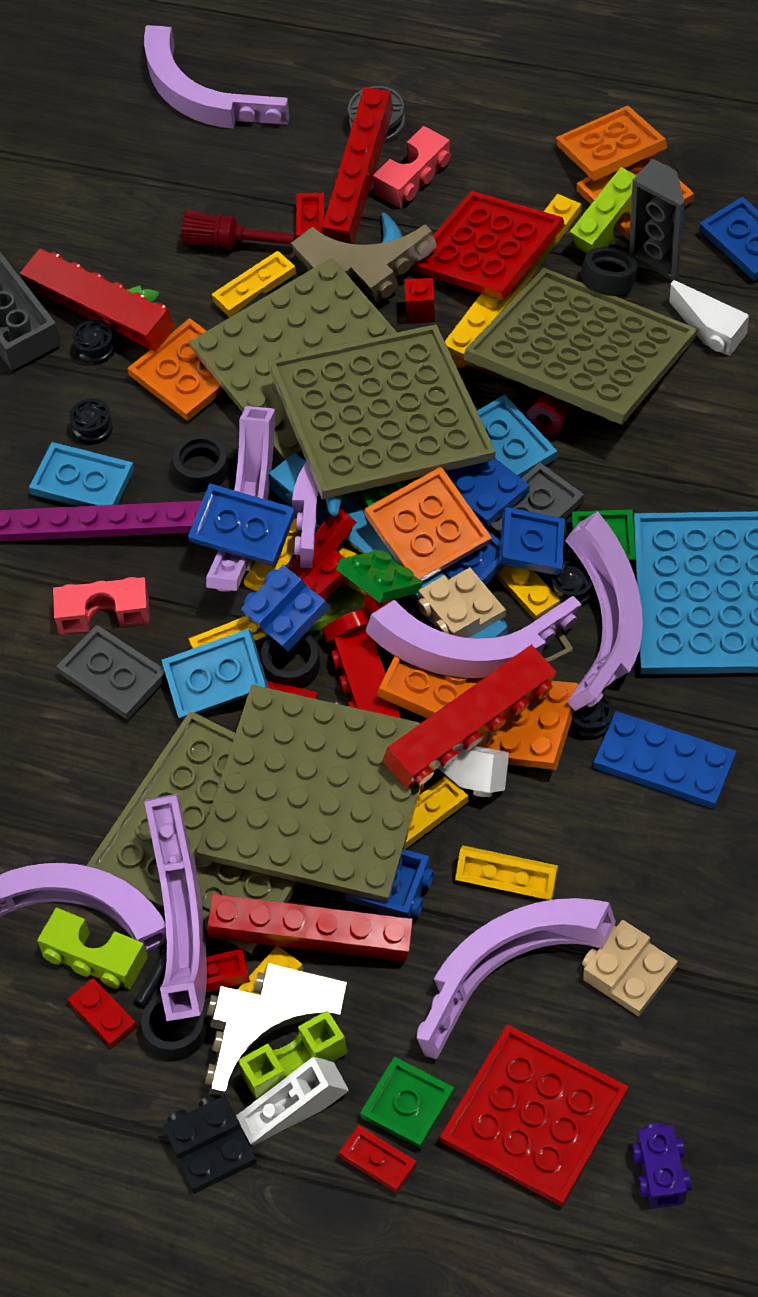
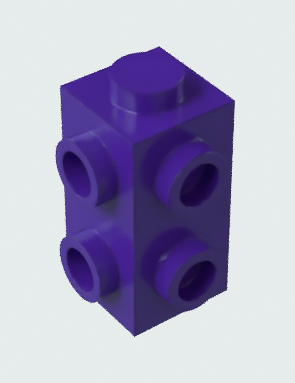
M662 1123L649 1124L643 1129L638 1130L637 1143H632L635 1164L642 1165L644 1175L639 1176L642 1198L648 1197L650 1209L685 1204L687 1191H691L692 1187L688 1169L682 1170L680 1158L685 1157L682 1137L675 1136L673 1125L664 1126Z

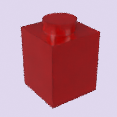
M433 278L405 279L407 323L435 322Z

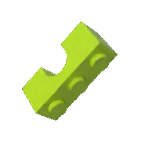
M620 167L570 230L574 244L578 249L587 253L595 248L608 247L615 239L613 229L617 220L623 213L631 217L632 183L636 175Z
M56 907L37 940L42 956L53 964L59 965L64 963L69 965L76 973L88 977L93 975L100 978L105 985L111 988L118 989L122 987L130 991L148 958L144 943L114 931L110 940L104 946L88 948L84 946L90 935L86 920Z
M328 1010L298 1026L299 1033L297 1037L288 1045L272 1050L269 1044H266L238 1060L241 1075L256 1100L312 1057L333 1062L347 1054L345 1037Z

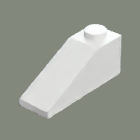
M675 280L672 281L670 288L671 305L689 326L697 328L696 335L705 345L714 351L730 356L747 334L749 315Z
M475 746L470 750L464 748L457 753L458 757L449 766L443 768L441 765L438 767L440 771L461 788L473 790V795L492 797L493 792L505 790L509 752Z
M312 1057L237 1114L236 1117L250 1145H256L323 1111L349 1090L334 1062Z

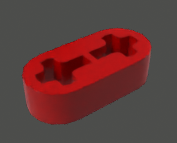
M366 610L350 612L323 627L322 633L326 645L335 644V637L366 629L369 622Z

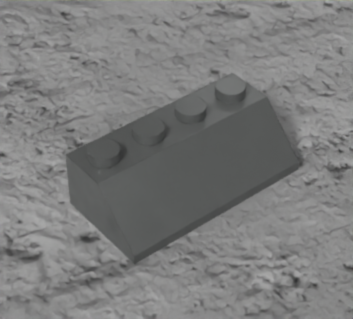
M652 159L633 179L629 254L637 262L672 281H677L679 279L684 198L677 171L666 164Z

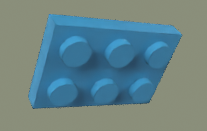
M506 395L477 410L496 451L495 458L520 478L526 475L539 462L545 466L557 459V450Z
M52 442L29 486L31 495L77 507L118 505L135 469L133 462Z
M249 629L162 660L177 715L181 720L185 719L189 711L201 714L248 697L251 685L269 688L252 631Z

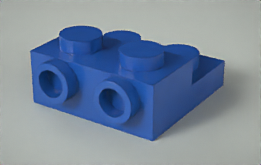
M282 565L279 570L275 569L268 573L265 579L266 583L257 592H251L246 596L241 610L253 624L288 652L330 608V605L310 589L301 578Z
M403 850L389 903L347 893L345 894L346 901L376 909L378 915L412 919V916L419 917L424 903V899L420 898L423 888L429 889L434 878V870L430 866V857L410 850Z

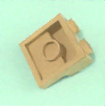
M470 567L449 580L442 576L418 590L419 600L417 605L421 613L425 617L429 616L434 621L436 630L450 635L470 638L506 616V609Z
M622 920L617 927L614 925L603 949L600 948L598 951L591 949L585 956L582 966L585 967L583 980L639 1017L677 968L678 961L650 944V937Z

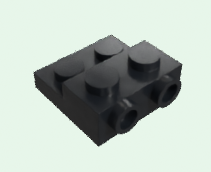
M217 1095L207 1096L199 1102V1108L189 1113H186L185 1110L176 1111L167 1118L168 1123L162 1125L167 1140L193 1194L257 1164L256 1158L225 1095L220 1098Z

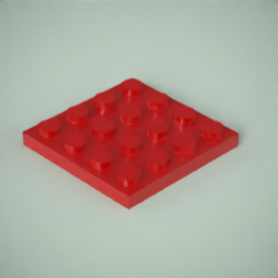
M471 190L433 235L437 248L430 255L412 265L411 270L504 300L564 228V219L554 214Z
M507 1024L441 1133L440 1142L563 1207L625 1099L629 1086Z

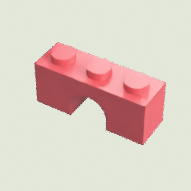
M425 126L407 141L408 161L411 163L399 164L389 159L373 175L374 194L398 208H401L407 201H411L417 191L425 184H428L433 176L449 163L451 158L450 140Z
M128 577L124 580L96 581L80 585L67 584L63 587L53 588L54 618L59 635L90 631L89 621L91 616L102 609L116 612L120 628L150 624L149 596L145 577Z

